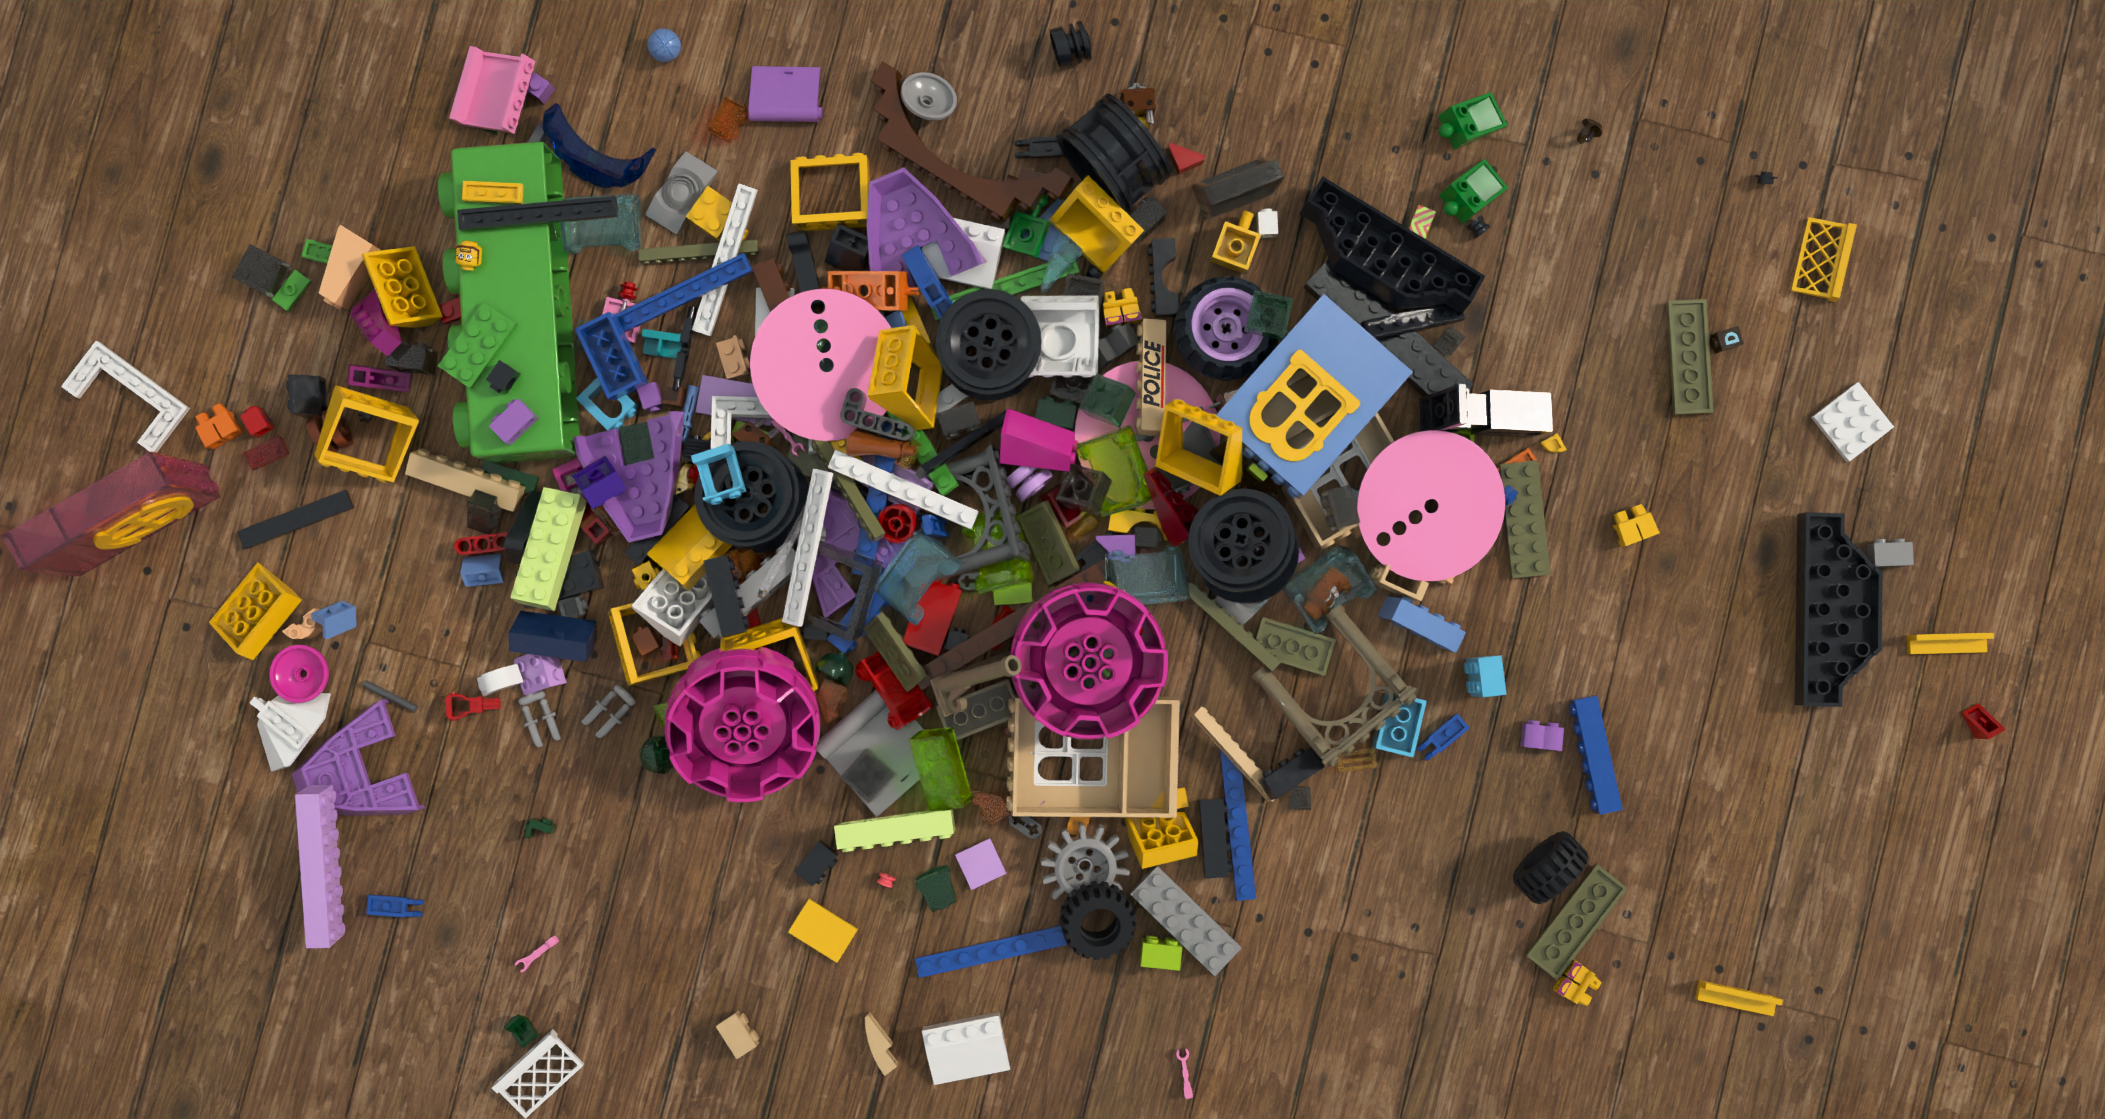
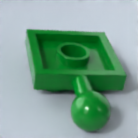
M1044 194L1030 215L1015 212L1002 245L1004 249L1033 258L1038 257L1051 225L1048 220L1038 218L1041 207L1048 203L1046 194ZM1026 231H1030L1029 237L1023 239V234Z

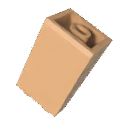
M342 225L338 227L319 294L324 296L323 301L339 310L342 307L349 310L370 278L361 254L382 250Z

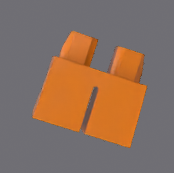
M220 403L211 408L215 414L211 419L205 412L195 416L198 424L195 428L205 448L212 450L245 432L234 418V413L228 411Z

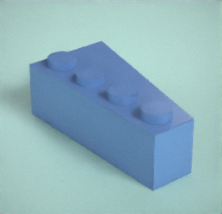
M1386 597L1377 617L1391 620L1393 625L1403 629H1410V633L1421 638L1425 637L1426 641L1447 651L1457 652L1466 633L1460 629L1461 626L1452 621L1448 623L1444 621L1445 617L1434 613V615L1428 613V608L1419 604L1418 607L1413 605V601L1407 597Z

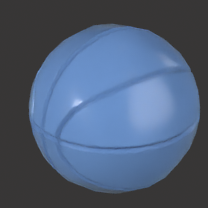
M660 28L652 32L648 38V51L656 61L663 63L671 62L680 54L681 41L672 30Z

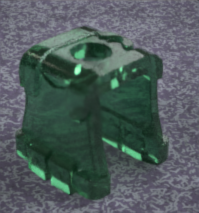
M948 865L935 867L916 878V888L924 896L932 912L950 906V904L957 902Z

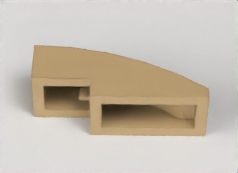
M869 1011L865 1016L868 1043L878 1067L883 1075L886 1076L898 1066V1061L888 1049L893 1044L892 1040Z

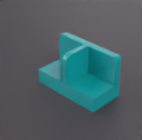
M643 329L642 337L645 339L643 354L677 359V354L681 351V334Z

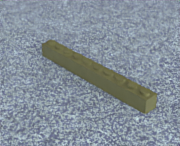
M758 240L742 241L738 255L742 253L749 256L760 254ZM719 243L638 249L639 261L644 265H648L651 262L660 264L663 261L672 263L676 260L685 262L688 259L690 261H697V259L701 258L702 260H709V258L713 257L715 259Z
M813 440V450L817 452L819 460H822L824 463V468L833 473L832 480L835 481L837 489L842 492L843 498L847 500L848 506L853 510L855 518L860 521L861 527L866 531L869 540L874 543L882 539L885 532L853 480L828 468L834 454L828 441Z
M1190 582L1183 592L1273 672L1280 665V658L1276 655L1273 656L1269 648H1264L1260 640H1255L1250 631L1246 632L1241 623L1237 624L1232 615L1228 616L1222 606L1219 608L1213 598L1210 600L1204 590L1201 592L1195 582Z

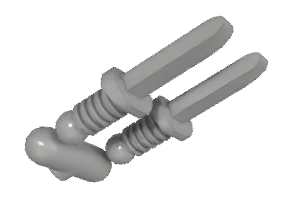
M616 684L613 688L614 691H610L601 702L597 700V705L581 721L584 725H588L602 710L606 712L608 710L607 704L613 700L616 693L627 703L615 715L613 713L610 714L611 718L595 734L597 738L604 737L616 723L620 725L622 723L620 720L622 716L627 713L630 706L636 703L635 698L619 684Z
M542 690L519 699V704L523 706L524 718H526V723L523 725L524 727L528 726L536 747L543 746L535 724L538 723V720H533L531 711H529V707L526 705L540 700L541 708L545 715L541 718L546 720L553 739L556 741L561 739L553 717L556 714L555 712L551 713L547 700L543 699L545 692Z

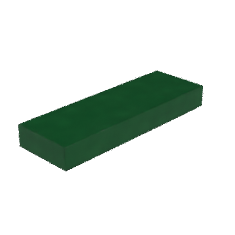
M483 461L481 467L484 473L490 475L498 474L504 480L520 482L521 486L526 487L524 493L528 494L532 490L536 491L540 479L538 476Z

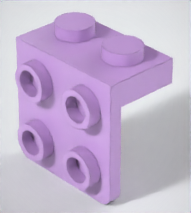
M526 654L514 659V664L518 665L523 679L520 685L524 695L567 683L559 658Z

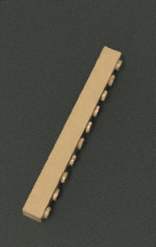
M1196 707L1190 714L1191 718L1268 802H1273L1275 799H1269L1258 781L1263 777V771L1255 766V762L1247 757V753L1239 748V744L1231 739V736L1223 730L1224 728L1220 724H1217L1216 719L1207 713L1208 710L1205 707Z

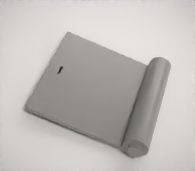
M877 690L873 691L823 735L816 745V750L820 755L830 762L876 817L883 813L947 756L916 720L900 730L891 728L887 722L888 713L891 711Z

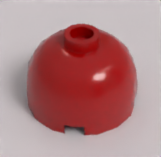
M904 504L890 505L879 514L878 522L885 532L884 538L892 543H902L908 540L917 529L915 512Z

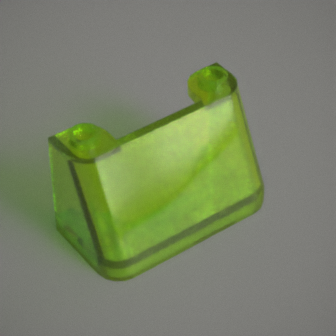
M1131 426L1120 427L1076 444L1078 456L1085 461L1089 460L1101 496L1098 498L1096 506L1098 511L1101 512L1102 517L1143 506L1151 500L1143 475L1147 472V468Z
M1000 509L996 513V519H992V521L999 520L1003 522ZM1016 512V515H1014L1015 522H1018L1021 530L1019 538L1025 542L1022 527L1017 518L1018 513ZM985 513L977 515L972 529L961 526L963 535L972 539L973 547L980 541L984 532ZM1000 525L994 526L990 534L995 541H999L1003 537ZM987 541L982 550L995 547V545ZM1015 559L1007 562L999 561L980 567V575L977 576L974 585L979 594H986L1032 583L1033 572L1030 561L1026 562Z

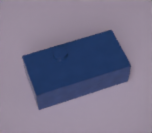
M520 610L508 632L509 651L586 662L597 640V621Z

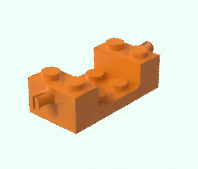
M828 271V287L823 286L821 288L840 290L853 294L865 300L877 310L908 311L909 295L920 294V292H913L920 291L919 287L908 286V272ZM864 285L868 287V294L866 296H863L861 293V288Z

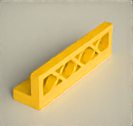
M1994 633L1907 635V654L1987 652V639H1994Z
M1702 980L1698 981L1695 997L1699 1001L1774 1016L1776 1004L1782 1005L1783 1003L1782 999L1773 995Z

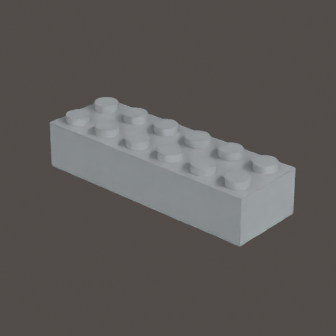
M790 544L780 546L775 551L777 554L773 558H766L760 564L762 567L757 571L752 570L746 576L747 580L740 584V589L737 591L739 597H743L745 608L742 611L744 616L750 614L791 579L796 551ZM715 607L713 609L708 608L701 614L702 618L699 622L714 639L720 640L722 634Z
M1158 865L1154 866L1130 891V895L1214 976L1242 949Z

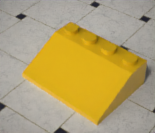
M415 246L361 254L389 326L409 328L431 326L442 317Z
M694 504L655 544L647 555L682 587L689 591L706 573L704 560L723 556L732 545L719 540L706 529L699 518L696 505Z
M257 562L209 623L237 654L254 660L302 599L284 582Z

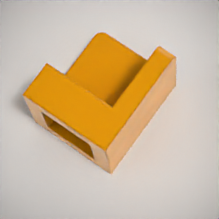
M1069 817L1066 830L1069 831V834L1079 836V822H1083L1087 828L1090 817Z

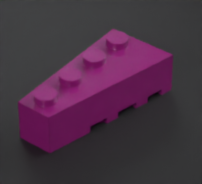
M374 288L360 303L352 308L350 315L370 343L386 356H389L401 343L400 333L397 327L389 326Z

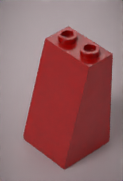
M942 579L922 586L903 638L905 645L937 656L942 654L963 592L959 589L960 585L951 582L945 585L941 583Z

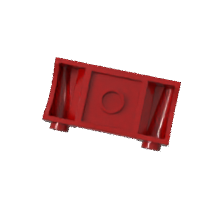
M879 651L861 660L856 665L855 672L857 677L865 682L870 680L891 711L888 713L887 719L891 728L900 730L933 708L919 685H916L908 692L904 689Z

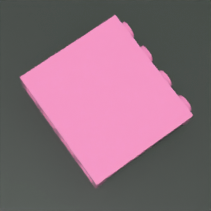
M470 46L449 119L464 126L515 134L535 61L524 54H521V57L483 52L477 47Z

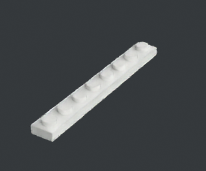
M738 183L712 268L738 255L758 192L757 189ZM728 284L702 296L692 330L712 336Z
M837 450L834 451L828 468L968 529H972L979 512Z
M813 469L782 619V622L794 626L803 625L833 477L832 472Z

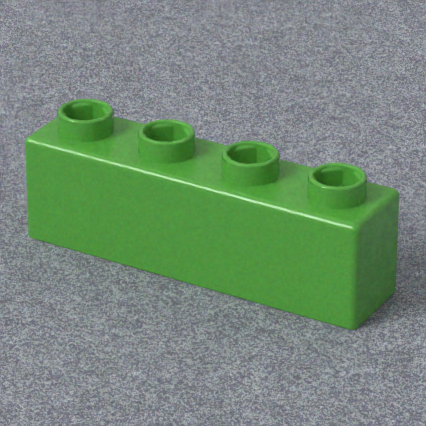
M544 142L455 148L451 151L452 172H442L438 178L440 207L446 218H455L456 245L461 244V241L478 242V246L483 251L482 263L480 266L474 267V270H463L462 265H458L455 262L456 248H448L444 252L443 274L445 283L451 294H460L462 322L460 325H452L448 332V350L483 301L517 324L515 330L473 389L466 386L467 401L455 404L453 409L455 438L462 448L470 447L472 456L493 464L577 457L573 437L580 436L578 400L576 399L577 385L565 222L460 231L457 210L517 205L463 202V181L522 183L524 185L523 204L564 200L561 160ZM499 360L521 373L508 393L504 391L498 393L489 387L491 383L486 380ZM520 399L539 419L512 445H508L489 425L497 414H502L507 409L506 406L509 402Z

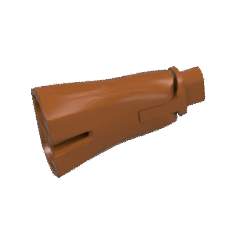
M856 428L848 436L846 451L847 456L880 455L897 459L906 457V455L914 456L917 452V446L909 445L907 441L903 442L901 440L885 438Z

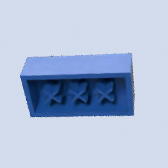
M607 312L575 328L608 399L617 400L649 384L616 314Z

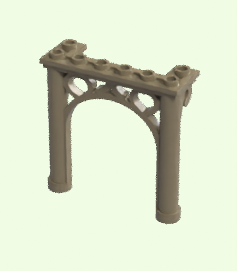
M1342 605L1334 608L1326 617L1365 661L1371 674V686L1368 696L1355 712L1335 721L1314 719L1300 708L1269 668L1263 666L1251 677L1256 683L1261 685L1318 754L1325 768L1328 766L1334 767L1340 762V756L1344 753L1346 756L1355 749L1354 745L1359 741L1361 743L1365 742L1370 737L1369 733L1372 730L1378 731L1386 724L1384 721L1387 718L1391 717L1393 719L1401 712L1399 709L1403 705L1409 706L1416 700L1417 689L1415 687L1412 688L1411 685L1409 687L1349 618ZM1375 672L1388 687H1376ZM1375 692H1387L1389 700L1382 706L1374 704L1373 696ZM1393 694L1397 697V699L1394 700V701H1393ZM1369 703L1373 709L1382 710L1370 721L1367 720L1366 716L1370 710L1367 707ZM1345 723L1362 725L1359 730L1349 737V728ZM1313 724L1327 727L1325 731V738L1320 734V732L1315 728ZM1340 726L1344 728L1345 736L1339 741H1332L1329 738L1332 727Z
M1090 637L1087 639L1086 645L1088 647L1092 646L1094 638ZM1072 646L1068 651L1078 649V647ZM1011 650L931 679L930 682L942 717L959 713L967 708L966 698H958L971 686L1004 676L1011 677L1012 680V676L1018 675L1021 671L1019 658L1015 655H1010ZM1035 681L1029 682V685L1034 684Z

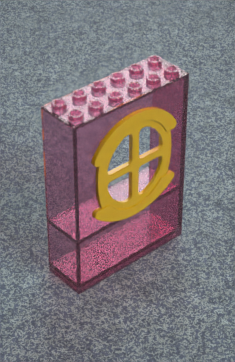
M151 451L3 534L2 538L20 571L82 576L221 496L218 492L219 487L211 480L209 476L210 471L205 464Z

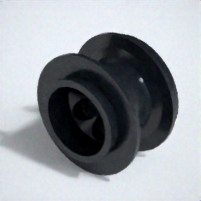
M984 289L968 293L950 305L942 316L937 329L936 350L942 369L955 388L965 395L978 400L996 401L1017 394L1033 379L1029 375L1036 367L1040 357L1041 331L1035 315L1023 301L1004 291ZM993 322L997 325L994 329L990 330L986 327V324ZM971 329H977L979 334L976 337H970L968 332ZM1010 332L1012 338L1009 341L1003 340L1001 338L1003 333ZM986 339L993 341L991 347L986 344ZM969 348H975L977 353L975 356L970 357L966 354V351ZM1007 351L1011 356L1007 360H1002L999 357L1000 353ZM985 359H990L993 364L991 367L985 368L982 366V362Z
M753 441L731 444L736 453L746 492L741 493V496L736 498L735 505V498L722 499L721 503L711 505V503L703 501L705 493L699 475L695 487V505L699 518L712 535L739 550L750 553H767L777 550L783 544L787 545L795 538V530L803 520L809 491L808 482L803 472L794 462L769 445ZM726 458L709 463V469L717 493L733 488V481ZM759 475L758 480L753 482L752 477ZM772 486L773 491L771 494L766 495V489ZM764 505H768L767 512L762 514L761 508ZM749 511L750 516L743 520L744 512Z
M1252 489L1229 490L1223 495H1217L1205 503L1192 521L1188 536L1190 557L1205 585L1217 596L1234 603H1257L1279 593L1292 579L1299 560L1298 539L1287 511L1277 500L1268 494ZM1258 531L1265 532L1264 536L1260 538L1255 537V534ZM1242 539L1245 543L1241 544L1239 540ZM1258 550L1265 551L1264 555L1260 557L1256 556L1255 553ZM1224 551L1231 552L1230 556L1226 558L1221 557ZM1241 560L1248 561L1247 565L1243 567L1238 566V563Z

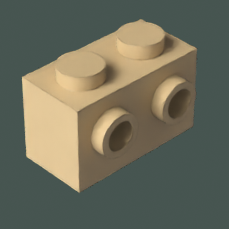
M739 1010L716 1025L717 1030L736 1059L759 1044L758 1034L754 1029H750L747 1024L749 1023L744 1013H740Z

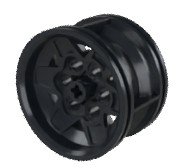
M1105 94L1102 99L1095 103V106L1072 126L1065 127L1063 132H1059L1056 135L1057 143L1063 155L1079 178L1083 181L1089 176L1125 212H1130L1135 202L1154 186L1162 185L1172 176L1171 166L1154 137L1138 117L1123 102L1111 94Z

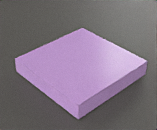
M991 838L955 854L971 890L1006 874Z

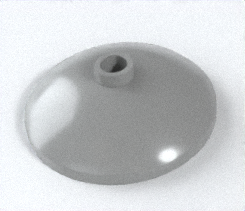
M926 72L915 73L907 77L901 87L903 103L913 114L920 118L942 120L949 117L955 110L957 104L956 93L953 87L940 76Z

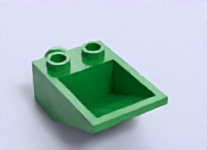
M1492 92L1450 106L1438 116L1441 122L1438 133L1442 138H1449L1454 150L1469 145L1508 126Z
M1484 159L1451 183L1439 196L1445 202L1443 207L1444 213L1447 216L1455 215L1464 224L1505 192L1508 186Z

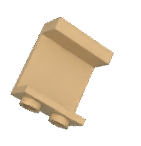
M1377 565L1371 570L1370 583L1401 597H1407L1412 601H1422L1429 583L1423 580H1411L1408 589L1405 590L1385 581L1391 567L1390 565Z

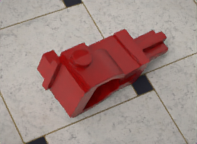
M448 693L447 698H445L446 717L450 721H457L459 718L466 717L469 713H484V710L501 709V698L483 699V696L468 698L462 694ZM453 697H457V701L469 700L470 711L458 712V716H455L454 712H452L451 703L454 701Z

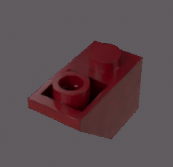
M590 504L585 507L580 526L595 544L602 545L615 532L595 509H592Z

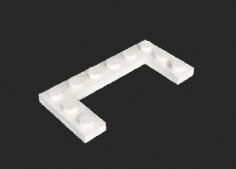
M95 341L61 387L80 399L101 370L106 371L160 411L137 442L152 454H156L190 408L101 342Z
M712 396L711 449L725 444L731 445V417L772 418L762 406L758 397ZM809 439L808 454H817L812 448L813 439Z

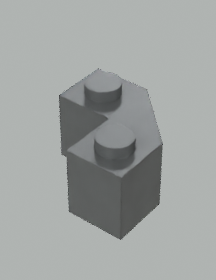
M1130 323L1123 326L1121 324L1116 325L1111 329L1112 333L1099 340L1098 369L1112 363L1115 358L1128 353L1137 346V343H1140V339Z

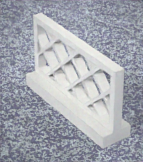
M553 1029L500 1076L492 1086V1089L496 1093L499 1092L525 1119L584 1065L557 1037L558 1034ZM555 1044L562 1049V1056L551 1055V1048ZM539 1059H548L547 1069H536V1062ZM550 1059H562L561 1069H550ZM564 1060H573L577 1065L573 1069H564ZM533 1073V1082H522V1074ZM536 1073H547V1082H536ZM550 1073H561V1080L559 1082H550ZM509 1086H518V1095H510L506 1089ZM521 1086H533L532 1095H521ZM535 1086H547L546 1094L544 1096H535ZM521 1099L532 1100V1107L526 1111L521 1106Z

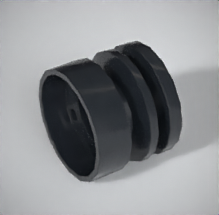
M1082 21L1076 22L1077 31H1075L1073 24L1070 23L1068 25V34L1065 33L1062 26L1049 30L1053 51L1060 69L1072 66L1073 56L1076 57L1079 64L1082 63V54L1086 61L1092 59L1089 35Z

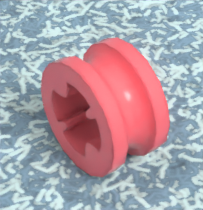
M880 872V879H877V883L893 888L892 882L896 878Z

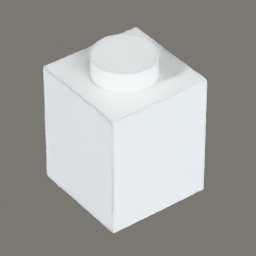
M1262 209L1256 215L1257 233L1261 234L1260 239L1276 238L1278 235L1277 211Z

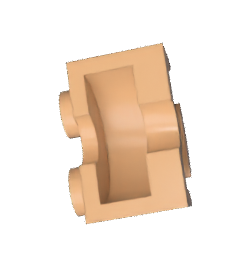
M313 608L303 616L302 624L296 625L293 623L282 632L292 639H312L318 636L323 628L321 624L312 621L311 613L320 609Z

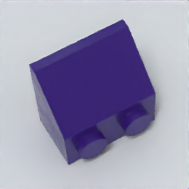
M606 456L571 475L592 509L603 505L605 501L620 495L627 489Z

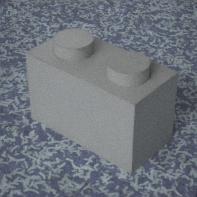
M1886 539L1873 540L1872 544H1866L1868 560L1875 567L1914 565L1913 542H1905V539H1892L1893 543H1886Z

